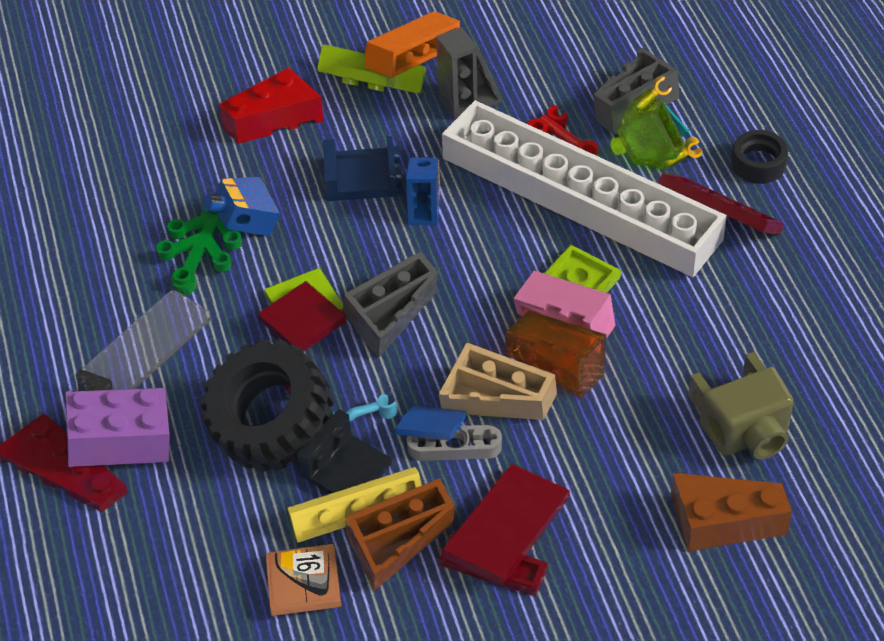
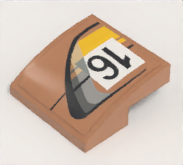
M334 544L266 553L271 616L341 607Z

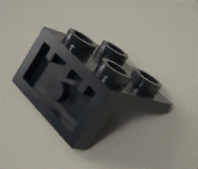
M340 409L297 452L301 476L330 494L379 479L392 465L391 457L351 434L349 414Z

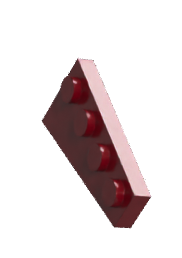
M45 413L0 445L1 462L7 461L15 465L17 470L27 475L31 473L41 478L46 485L52 488L57 486L67 491L68 496L100 512L105 511L128 493L126 485L104 465L68 467L67 433Z

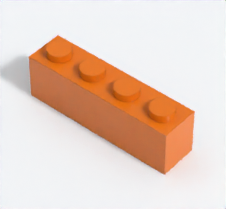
M433 11L369 40L365 48V68L393 78L437 56L436 36L460 28V21Z

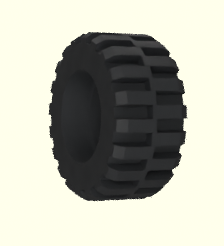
M269 340L257 341L255 346H252L250 343L241 346V351L236 354L232 351L225 357L227 360L222 365L218 364L212 371L214 377L206 382L204 390L207 392V395H203L201 399V408L204 410L202 413L203 423L208 428L211 438L233 461H237L243 467L248 469L254 467L257 471L267 472L270 470V466L277 471L285 469L287 467L286 463L291 461L295 465L299 462L297 452L313 438L316 432H319L333 415V411L330 409L334 404L333 395L329 391L330 385L311 358L295 345L289 346L287 342L275 340L273 344ZM278 385L291 386L289 402L278 417L259 426L245 425L247 408L260 392Z

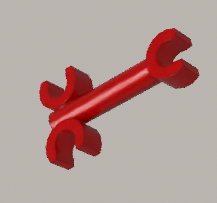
M556 105L548 109L547 115H543L540 119H532L527 123L543 132L548 133L550 131L559 139L596 156L598 155V145L590 140L581 141L563 128L568 123V113L557 116L558 106Z

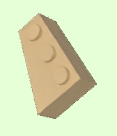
M466 343L438 395L441 409L466 411V415L544 420L557 395L554 374Z

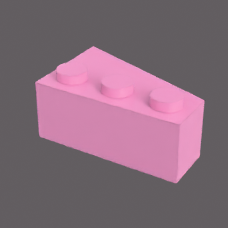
M533 271L514 297L518 315L594 354L598 352L616 326L611 294L553 277L549 274Z

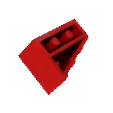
M289 67L219 104L223 129L238 144L273 135V130L288 126L290 130L297 129L300 123L314 120L316 124L324 121L321 96Z

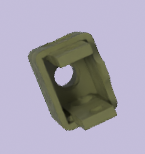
M755 352L745 355L743 378L711 389L700 372L691 375L689 397L701 413L699 424L723 455H732L748 448L756 459L763 460L776 455L787 445L789 440L787 431L794 403L793 396L774 367L765 368Z

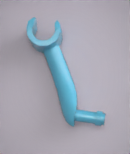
M382 394L378 397V402L354 407L345 413L349 414L350 422L359 416L378 411L381 417L390 419L397 414V402L387 405L388 395Z

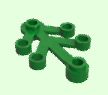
M203 209L201 216L186 222L181 219H174L167 225L169 236L173 239H181L186 233L202 228L200 233L175 243L169 240L161 241L157 244L156 250L158 257L161 260L167 261L174 258L175 255L191 249L183 267L176 269L171 276L173 291L178 295H189L197 287L194 272L205 250L210 255L216 271L225 272L232 266L230 255L227 252L221 251L212 237L214 232H220L223 237L224 246L228 250L239 249L242 245V239L238 231L229 230L224 227L217 212H206Z

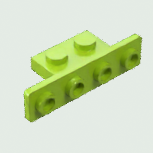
M322 45L317 70L342 77V83L358 86V82L363 81L368 83L367 88L384 92V87L418 94L422 92L426 73L425 66L418 65L390 78L365 68V53Z

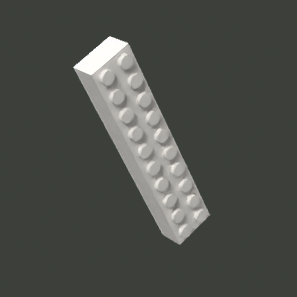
M476 100L442 133L443 159L691 277L696 275L724 240L727 215Z

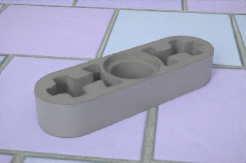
M491 425L461 426V430H457L452 437L461 439L464 442L458 448L448 447L445 444L448 440L407 436L408 454L418 461L489 459L496 457L502 450V434L498 428ZM469 439H473V446H469ZM484 439H490L491 444L484 445ZM436 440H440V447H436ZM425 441V447H418L419 442Z

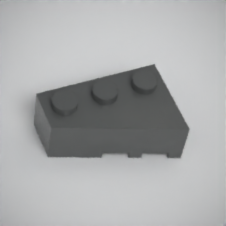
M462 27L436 36L439 101L454 120L475 100L489 107L503 102L478 47Z
M641 47L637 51V57L632 62L627 61L623 65V71L618 76L613 75L593 94L596 122L615 134L632 124H628L630 120H627L629 116L634 119L639 117L637 111L640 116L647 111L646 106L649 110L655 104L654 101H664L668 105L680 98L678 70ZM665 76L666 78L658 84V89L665 90L671 85V92L667 95L659 94L639 109L635 103L654 88L653 83L657 77Z
M418 252L344 294L343 313L346 315V319L378 358L381 357L436 294L438 272L421 252Z

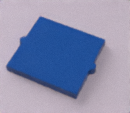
M412 405L409 411L401 416V421L395 427V434L450 441L456 431L461 430V424L466 418V411Z

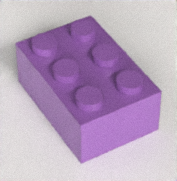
M165 388L66 392L68 467L169 462L170 433Z

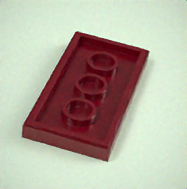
M668 173L661 174L658 184L761 232L781 234L783 230V222L684 176Z
M511 464L443 548L442 557L503 586L567 502L570 490Z

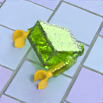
M665 76L657 77L654 80L653 89L645 90L629 104L622 115V124L617 129L619 137L611 140V148L614 154L620 155L627 152L635 165L645 164L646 166L662 170L685 161L688 155L692 158H698L703 152L701 148L690 150L693 145L698 144L700 141L696 137H690L684 143L663 99L657 100L656 96L659 94L667 95L672 90L671 85L665 90L658 89V84L666 78Z

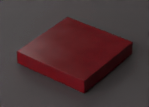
M307 281L258 313L259 321L279 339L287 342L289 346L295 345L299 347L303 352L347 322L346 315Z

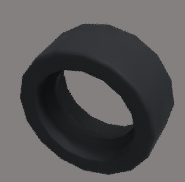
M767 130L744 132L737 137L733 144L732 169L740 178L751 183L766 184L780 178L786 170L788 146L783 138ZM751 151H764L776 159L761 163L749 160L744 154Z

